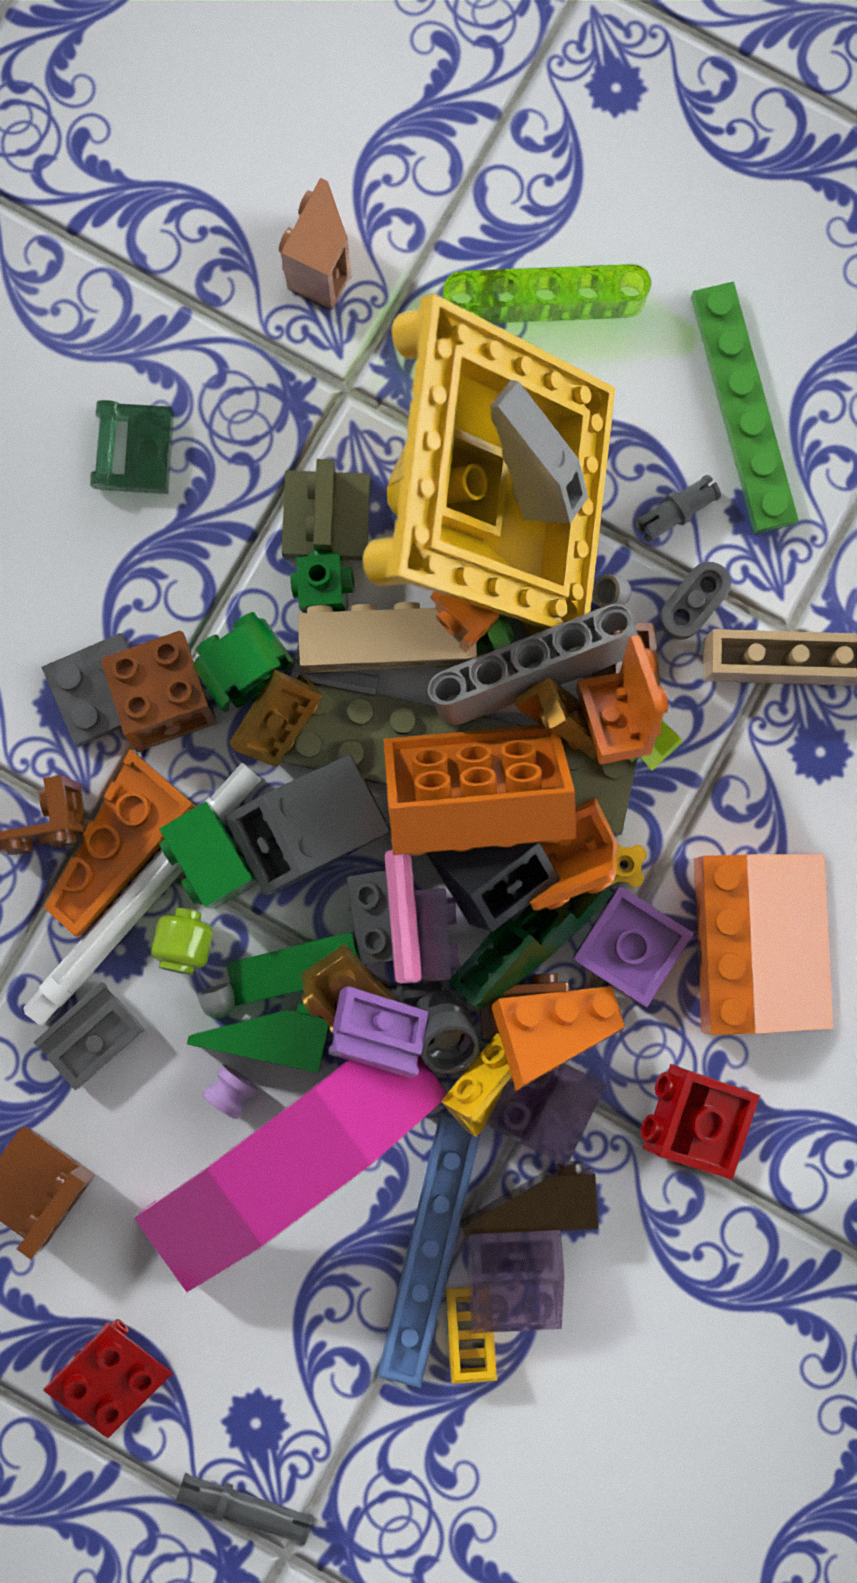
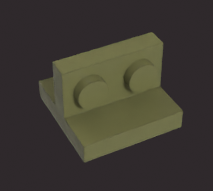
M317 459L316 471L285 470L282 557H304L315 550H329L334 553H340L343 560L363 561L364 551L368 546L370 473L336 472L334 459Z

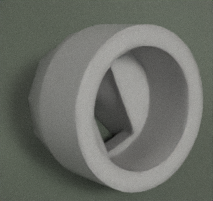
M604 574L597 579L594 585V600L601 608L612 604L626 605L631 597V586L628 580L619 575Z
M231 983L216 985L197 994L202 1010L211 1018H224L233 1009L235 996Z

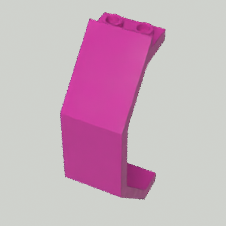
M418 1056L416 1067L419 1068L418 1075L411 1078L347 1060L311 1090L216 1161L160 1200H155L134 1218L186 1293L263 1247L373 1164L441 1103L447 1092L430 1068L424 1063L421 1056Z

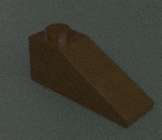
M582 1161L558 1162L556 1170L542 1172L462 1219L463 1236L599 1229L596 1176L591 1168H584V1162Z

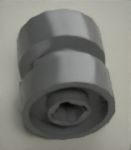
M436 990L420 998L414 1007L428 1011L421 1054L424 1063L431 1070L439 1073H455L464 1070L474 1062L479 1052V1042L465 999L458 993L450 990Z

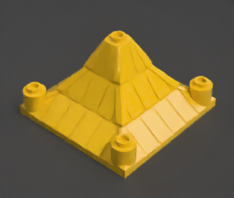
M436 294L421 297L419 308L399 314L392 326V339L399 354L406 359L418 360L415 364L412 388L413 400L410 404L407 428L408 439L392 471L387 486V503L391 511L398 516L394 537L376 539L365 548L363 567L366 576L377 586L410 583L511 618H516L523 622L525 629L531 636L590 613L615 387ZM510 380H518L580 461L588 498L571 523L523 520L518 501L514 497L509 469L503 460V449L498 431L491 418L490 406Z

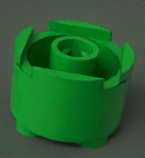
M250 612L238 619L233 624L234 630L222 638H219L217 634L212 635L202 641L195 649L199 656L193 664V669L222 712L229 711L230 702L236 708H239L258 697L274 670L279 671L282 668L287 675L295 665L294 660L264 618L259 619L255 612Z

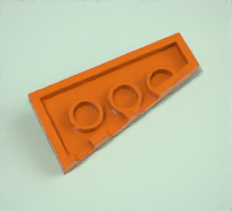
M129 749L123 760L124 766L116 781H112L104 795L105 801L94 822L90 821L83 834L85 838L75 857L70 858L44 906V909L75 937L81 938L160 848L159 842L164 840L159 828L196 807L131 749Z

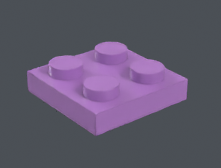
M618 886L572 957V960L647 1008L694 933L625 888Z

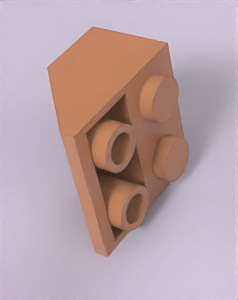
M320 178L313 192L308 190L304 194L298 209L300 217L293 229L288 227L284 232L279 244V252L281 253L282 270L285 273L287 289L333 310L351 275L347 235L329 183Z

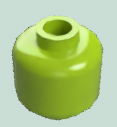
M176 908L175 915H165L158 920L151 947L152 957L160 961L158 968L193 975L194 969L202 968L206 965L214 932L209 924L201 921V912Z

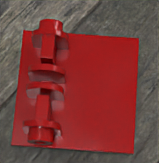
M116 1319L113 1323L106 1322L103 1325V1329L91 1341H87L84 1344V1348L81 1351H77L74 1354V1358L62 1370H58L54 1378L43 1388L46 1394L107 1439L172 1375V1371L125 1336L129 1330L120 1319Z

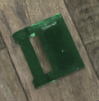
M111 400L97 401L95 416L99 418L96 468L95 471L91 472L90 487L107 491L168 494L174 422L172 406L120 404ZM116 421L128 422L124 474L112 473Z

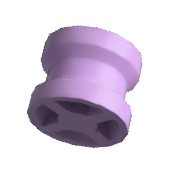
M223 1064L218 1071L216 1083L208 1086L202 1095L218 1110L237 1120L243 1113L242 1105L246 1099L253 1098L259 1089L241 1073Z

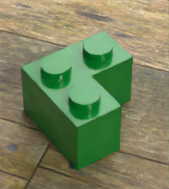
M207 801L159 828L164 837V840L159 842V846L172 866L176 863H179L187 877L181 881L182 886L194 904L199 903L206 908L216 909L258 884L240 847L233 842L213 806Z

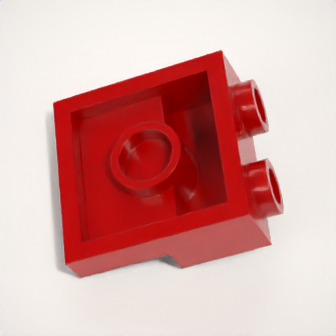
M670 1064L668 1072L661 1073L656 1081L655 1094L659 1099L654 1114L648 1115L642 1123L641 1137L644 1140L642 1148L659 1157L733 1180L760 1095Z

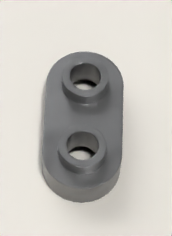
M703 562L697 565L660 611L659 623L664 633L677 640L688 639L695 635L728 595L731 588V578L728 571L716 562ZM700 581H710L714 588L713 592L706 593L702 591ZM681 612L685 614L687 624L683 626L676 624L673 619L674 613Z

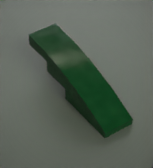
M608 887L594 894L585 892L570 898L568 902L556 909H547L545 907L540 910H533L531 904H529L515 921L509 919L491 932L451 977L448 983L480 1010L514 987L549 959L590 920L613 893Z

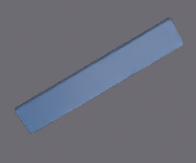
M440 1111L377 1375L379 1378L421 1388L481 1135L480 1132L475 1137L465 1131L453 1115L448 1112Z

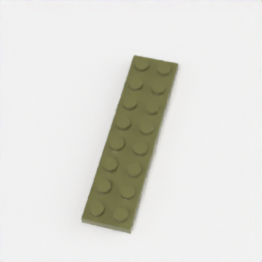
M314 684L321 693L322 698L318 702L313 716L308 718L295 738L292 749L285 754L283 762L317 770L344 756L352 754L365 781L387 785L384 753L385 738L524 725L482 716L463 724L450 725L442 721L435 707L380 694L371 696ZM561 737L575 790V806L596 798L613 834L622 835L638 757L633 762L626 759L599 765L597 757L592 759L580 749L573 750L566 740Z

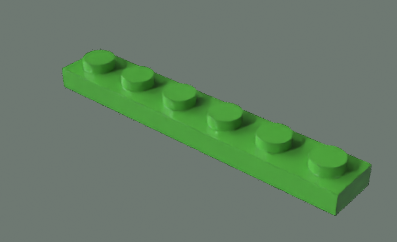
M734 281L694 290L690 298L754 535L794 526L799 519Z

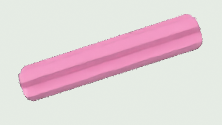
M393 850L385 853L384 857L394 975L397 983H413L421 981L422 971L412 856L407 854L393 855Z

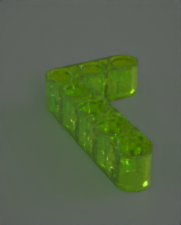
M636 264L458 271L448 276L444 282L443 299L490 323L629 318L636 316L642 311L648 298L652 281L647 270ZM631 286L638 291L639 295L627 296L620 288ZM581 288H591L596 292L597 296L585 298L578 290ZM546 289L553 292L556 297L545 300L538 297L536 292ZM506 291L514 298L504 302L496 299L494 294ZM457 293H466L472 300L467 303H457L451 297Z

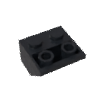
M539 842L520 843L511 847H477L466 851L445 850L426 852L468 924L490 932L496 930L526 907L530 901L560 880Z

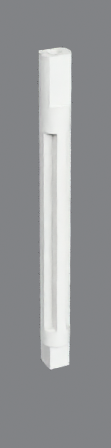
M241 763L212 797H208L205 801L213 806L224 825L226 823L224 816L237 808L261 781V778L244 763ZM161 850L38 987V992L23 1007L24 1014L42 1027L51 1015L67 1002L183 870L179 863L172 866Z

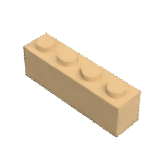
M417 602L394 604V609L377 610L374 604H356L350 607V611L333 612V607L319 605L308 607L307 613H298L301 673L454 667L476 658L477 646L475 643L464 652L459 647L463 637L459 633L453 636L441 626L436 619L439 612L435 608H420V603Z
M713 629L703 639V681L857 686V633Z

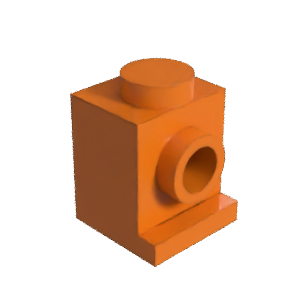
M436 591L430 596L436 603L435 609L439 612L436 619L441 626L451 635L455 636L459 633L463 637L459 647L464 652L497 623L501 615L492 610L466 603L460 599L457 600L442 595Z

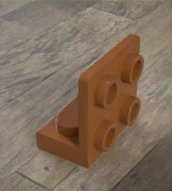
M176 631L101 659L123 734L136 752L218 724L214 710L204 693L200 678L193 669L194 661L183 631Z
M63 775L43 778L45 790H40L39 801L44 817L49 816L50 823L0 831V853L7 852V855L29 853L34 851L33 844L40 843V845L50 844L51 848L77 844L76 836L83 835L87 828L81 783Z
M23 1126L18 1130L0 1156V1222L24 1238L16 1250L32 1260L44 1250L91 1183L95 1174L27 1126Z

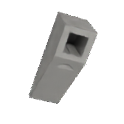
M510 380L491 404V418L498 431L503 449V460L508 466L513 483L514 497L518 501L523 520L571 523L588 498L580 461L518 380Z

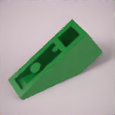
M348 932L226 963L235 996V1005L238 1006L304 990L301 974L344 944L359 959L354 933Z
M298 1003L297 1010L286 1009L191 1034L188 1037L187 1045L318 1073L321 1070L330 1027L321 1016L316 1018L311 1015L304 1003Z

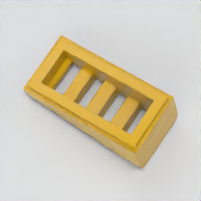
M490 1286L446 1289L451 1384L497 1381ZM482 1301V1310L456 1311V1303ZM483 1320V1329L458 1331L457 1322ZM484 1339V1348L459 1350V1341ZM485 1358V1367L460 1369V1360Z

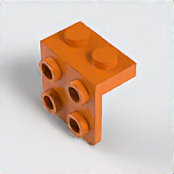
M639 635L628 638L619 673L577 680L575 690L599 765L651 755L656 737L661 734L663 715L668 712L666 691L663 686H657L653 675L655 672V662L650 648L644 649Z
M596 798L575 806L576 838L564 839L555 843L539 842L560 880L530 901L533 910H540L545 907L547 909H556L568 902L570 898L585 892L594 894L604 890L616 878L617 840Z

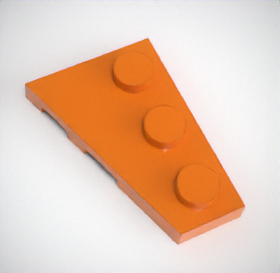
M612 986L500 998L491 1005L516 1091L545 1073L547 1074L578 1054H582L615 1035L625 1027Z

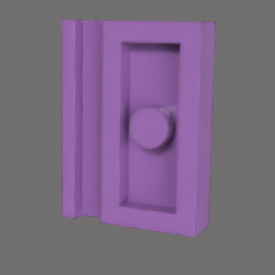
M347 986L340 990L332 1031L334 1040L333 1045L329 1047L328 1054L408 1078L417 1076L419 1068H416L418 1056L422 1054L428 1011Z

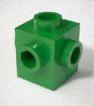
M315 550L310 552L308 556L296 557L297 572L291 573L290 581L293 598L299 599V608L302 613H307L308 607L319 605L333 607V612L349 611L348 593L355 592L354 574L352 567L345 566L340 553H334L329 550Z

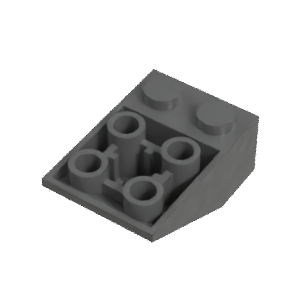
M352 754L267 792L224 816L263 895L280 893L391 832Z

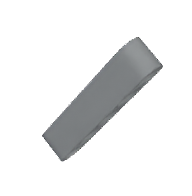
M607 605L443 670L434 675L430 680L428 695L442 721L450 725H459L514 704L515 698L525 693L532 685L542 682L547 678H551L557 684L563 685L623 661L628 638L638 635L633 613L624 605ZM624 630L618 635H610L614 631ZM577 646H581V647H582L581 649H579V650H577V651L569 652V650L572 649L573 647H577ZM533 663H540V665L534 668H528ZM492 679H499L494 684L486 685ZM458 694L455 699L446 701L450 696Z

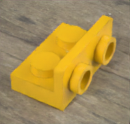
M498 1033L441 1100L463 1129L475 1137L492 1120L497 1111L515 1090Z

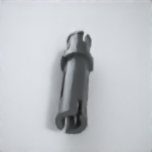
M185 1472L175 1503H182L214 1514L213 1519L220 1522L223 1518L298 1542L300 1545H305L310 1532L308 1528L312 1525L313 1521L312 1514H305L233 1490V1484L224 1482V1485L221 1486L191 1476Z

